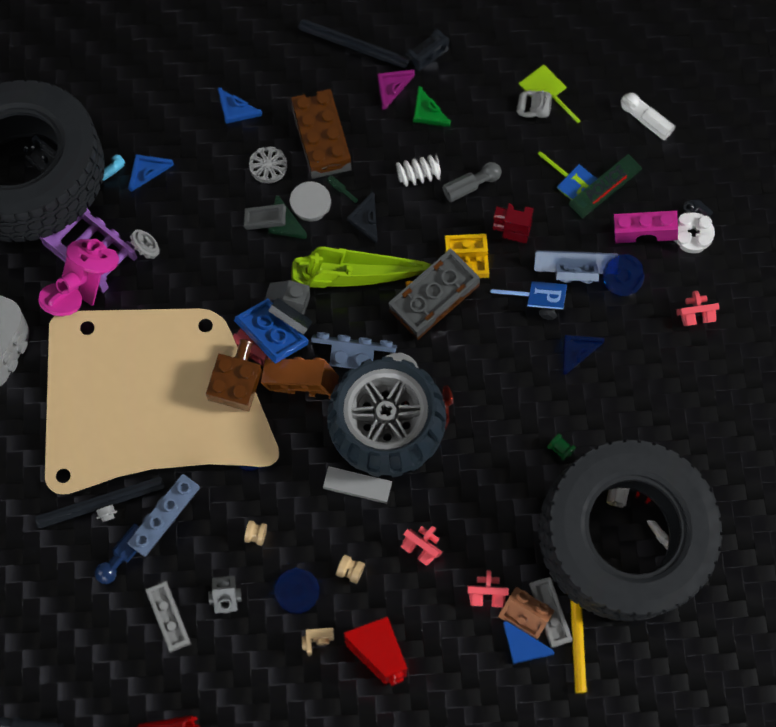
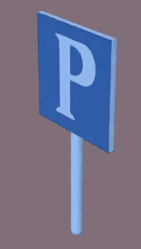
M532 281L530 292L491 289L490 292L494 294L529 296L527 304L529 307L563 309L567 284Z

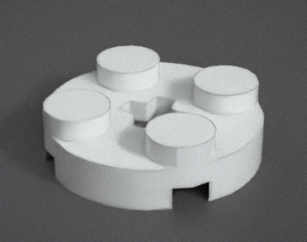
M693 212L681 214L678 218V240H674V242H677L680 249L685 252H702L711 245L714 239L715 231L711 218ZM694 229L698 234L693 237L688 230Z

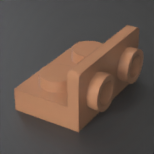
M516 587L498 617L538 640L554 610L547 604L529 595L526 591Z

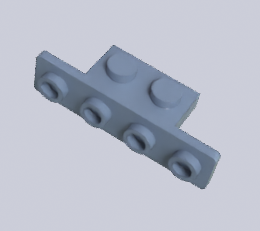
M535 251L534 270L555 272L556 280L568 283L574 280L592 283L593 281H599V274H617L619 255L617 253Z
M317 332V335L311 337V342L332 345L330 366L356 369L363 361L368 359L373 361L375 350L396 353L397 345H392L393 342L388 340H380V343L371 342L372 339L360 337L359 340L350 339V336L338 335V338L329 337V333Z
M182 474L167 494L159 499L155 509L144 518L142 525L128 541V545L142 556H146L200 489L199 485Z

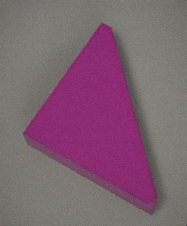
M414 70L378 74L382 109H386L414 77Z

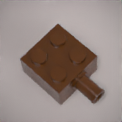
M240 339L235 357L218 353L206 391V397L208 401L250 412L262 370L260 364L247 361L253 343Z

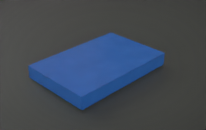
M267 298L235 316L234 321L276 364L307 346L309 340L302 333L270 313L268 310L273 303Z

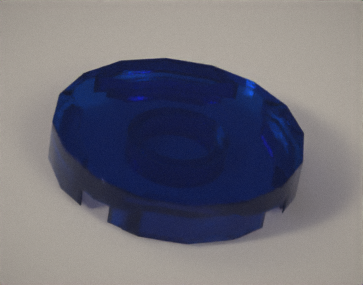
M629 254L612 257L606 263L603 270L605 286L611 293L618 296H628L636 293L644 281L642 263L636 257Z
M294 568L287 570L278 578L275 586V596L282 609L290 613L300 614L307 612L316 604L319 598V585L312 573L307 570Z

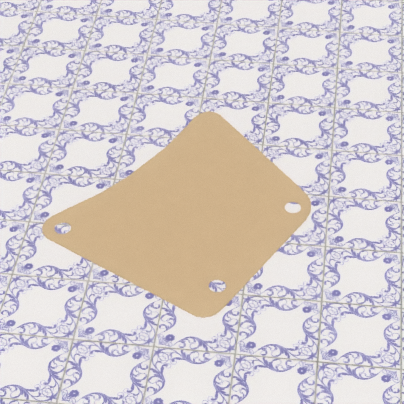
M200 308L77 311L67 316L55 315L49 323L45 481L47 486L57 494H70L120 476L151 469L207 464L265 467L275 463L279 458V448L256 392L250 412L207 400L206 391L218 353L235 357L238 349L227 322L217 313ZM202 319L211 320L213 327L209 332L200 331L198 324ZM86 321L92 322L95 327L90 335H84L80 331L81 324ZM60 469H67L70 472L71 477L68 482L60 483L57 481L56 473Z

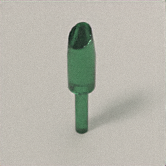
M331 175L328 177L327 181L340 193L343 192L355 203L358 202V199L350 194L340 181Z

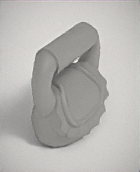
M529 90L522 92L519 95L517 112L525 118L535 116L546 118L550 115L552 95L544 91L536 92ZM527 96H532L530 111L525 112Z

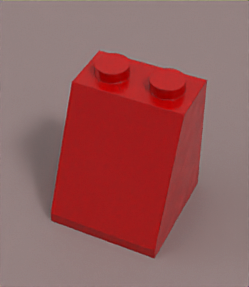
M388 617L344 633L346 646L384 684L390 683L392 686L404 681L403 678L407 675V666Z

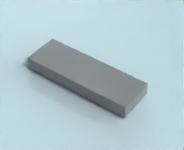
M328 466L323 489L387 504L392 481Z
M551 577L529 583L533 597L554 610L553 615L544 628L550 648L572 642L573 639Z
M167 581L145 589L169 652L171 653L190 645L191 642Z

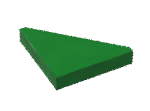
M419 86L413 122L450 127L451 121L446 118L438 105Z

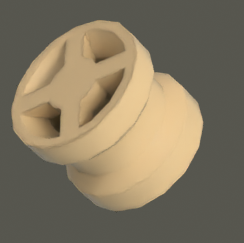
M249 520L244 542L250 543L252 541L262 546L267 524L262 523L258 525L254 521Z

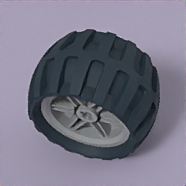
M382 357V360L372 361L368 359L363 361L358 368H351L343 375L341 382L335 386L331 394L327 411V423L334 446L351 466L365 471L372 476L391 475L392 477H397L410 470L418 469L436 452L445 431L446 409L439 388L427 372L423 369H418L410 361L404 359L397 361L393 360V357ZM382 393H389L387 400L382 397ZM404 401L409 402V405H401V404H402ZM369 403L371 407H363V405ZM386 411V413H390V416H387L382 412ZM409 423L410 428L405 430L402 425ZM368 424L372 427L370 431H365L364 426ZM384 436H392L389 441L383 439Z

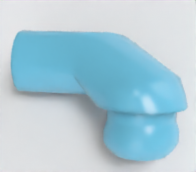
M114 155L111 158L112 163L104 168L103 181L124 167L125 161L120 155Z

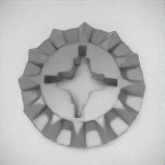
M135 230L130 235V243L140 255H144L147 259H154L159 254V246L149 233Z

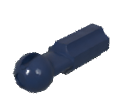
M133 524L112 549L114 556L109 562L101 563L96 567L95 578L101 584L113 582L117 576V567L122 562H129L137 551L128 545V541L139 529L138 525Z

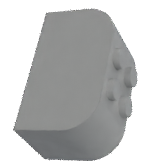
M1 295L0 386L6 382L10 373L15 371L20 354H23L27 348L30 334L28 323L19 306L13 300Z

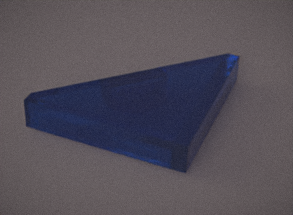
M565 335L563 374L569 373L604 343V338Z

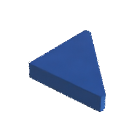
M218 88L226 124L262 116L260 109H256L239 97L232 96L223 91L222 88Z
M136 154L128 186L129 191H134L172 167L174 164L173 160Z
M503 622L513 664L554 655V650L511 623Z

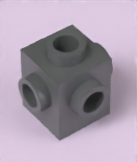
M235 576L212 578L209 604H214L215 613L238 611L237 602H241L242 599L241 589L236 588Z

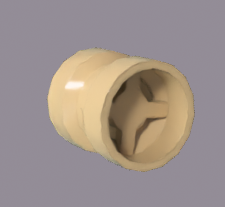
M344 555L336 575L341 578L347 577L350 582L357 584L364 570L365 563L361 561L355 562L350 556Z

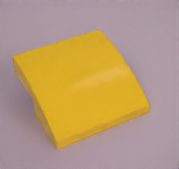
M486 234L445 236L446 252L451 248L480 278H489Z

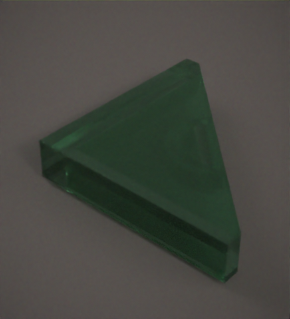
M276 196L274 205L284 204L281 198ZM287 206L285 226L269 227V233L307 239V233Z

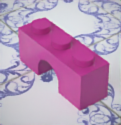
M677 211L614 214L615 243L636 242V238L642 235L656 236L657 241L678 240Z

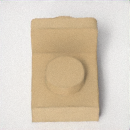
M333 628L306 630V636H302V650H307V655L312 656L311 642H316V645H327L329 641H334Z

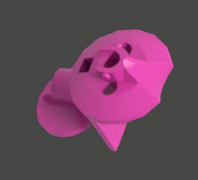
M79 239L70 243L67 246V257L62 277L56 283L45 286L40 291L38 299L40 307L49 314L67 316L78 311L82 300L93 306L101 275L113 271L118 266L119 256L115 250L107 248L98 239Z

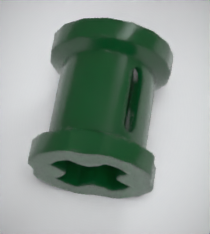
M561 434L556 435L547 446L549 450L552 449L561 457L562 462L566 461L576 449L574 445H569L562 438Z

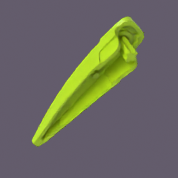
M317 247L309 256L298 257L293 261L291 280L312 288L371 285L421 275L431 264L418 260L342 248Z

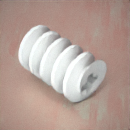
M437 154L435 155V160L431 155H428L427 162L424 157H420L419 164L416 159H412L411 165L405 160L403 167L400 162H396L400 183L403 182L406 187H408L409 180L416 185L418 178L421 183H424L425 177L431 182L433 175L440 180L441 170Z

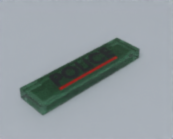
M629 154L626 155L573 198L569 205L583 219L642 170V167Z

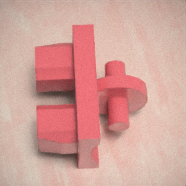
M693 291L692 297L686 298L685 302L686 304H693L694 307L676 309L677 316L681 315L684 326L696 325L695 313L698 312L702 313L703 323L716 322V310L719 309V303L701 306V302L708 301L707 296H700L698 291Z
M423 526L419 528L418 532L424 535V537L412 529H407L403 534L406 537L401 544V548L408 553H412L417 545L424 550L417 559L426 566L435 558L440 557L443 552L429 542L431 540L437 544L439 538L434 535L436 531L434 526H431L429 530Z
M486 570V577L477 576V583H485V586L467 585L470 605L483 606V594L492 595V607H504L506 595H509V588L491 586V584H499L500 577H491V570Z

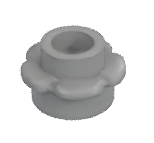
M113 505L96 510L98 515L96 519L101 518L102 522L114 519V514L117 513V510L115 511Z

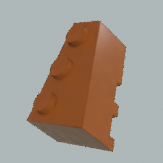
M294 357L293 359L284 358L276 364L271 359H265L261 383L269 391L295 394L296 391L309 392L311 397H315L316 393L328 395L330 399L335 386L338 384L339 375L323 358L316 357L313 360H305L301 357Z

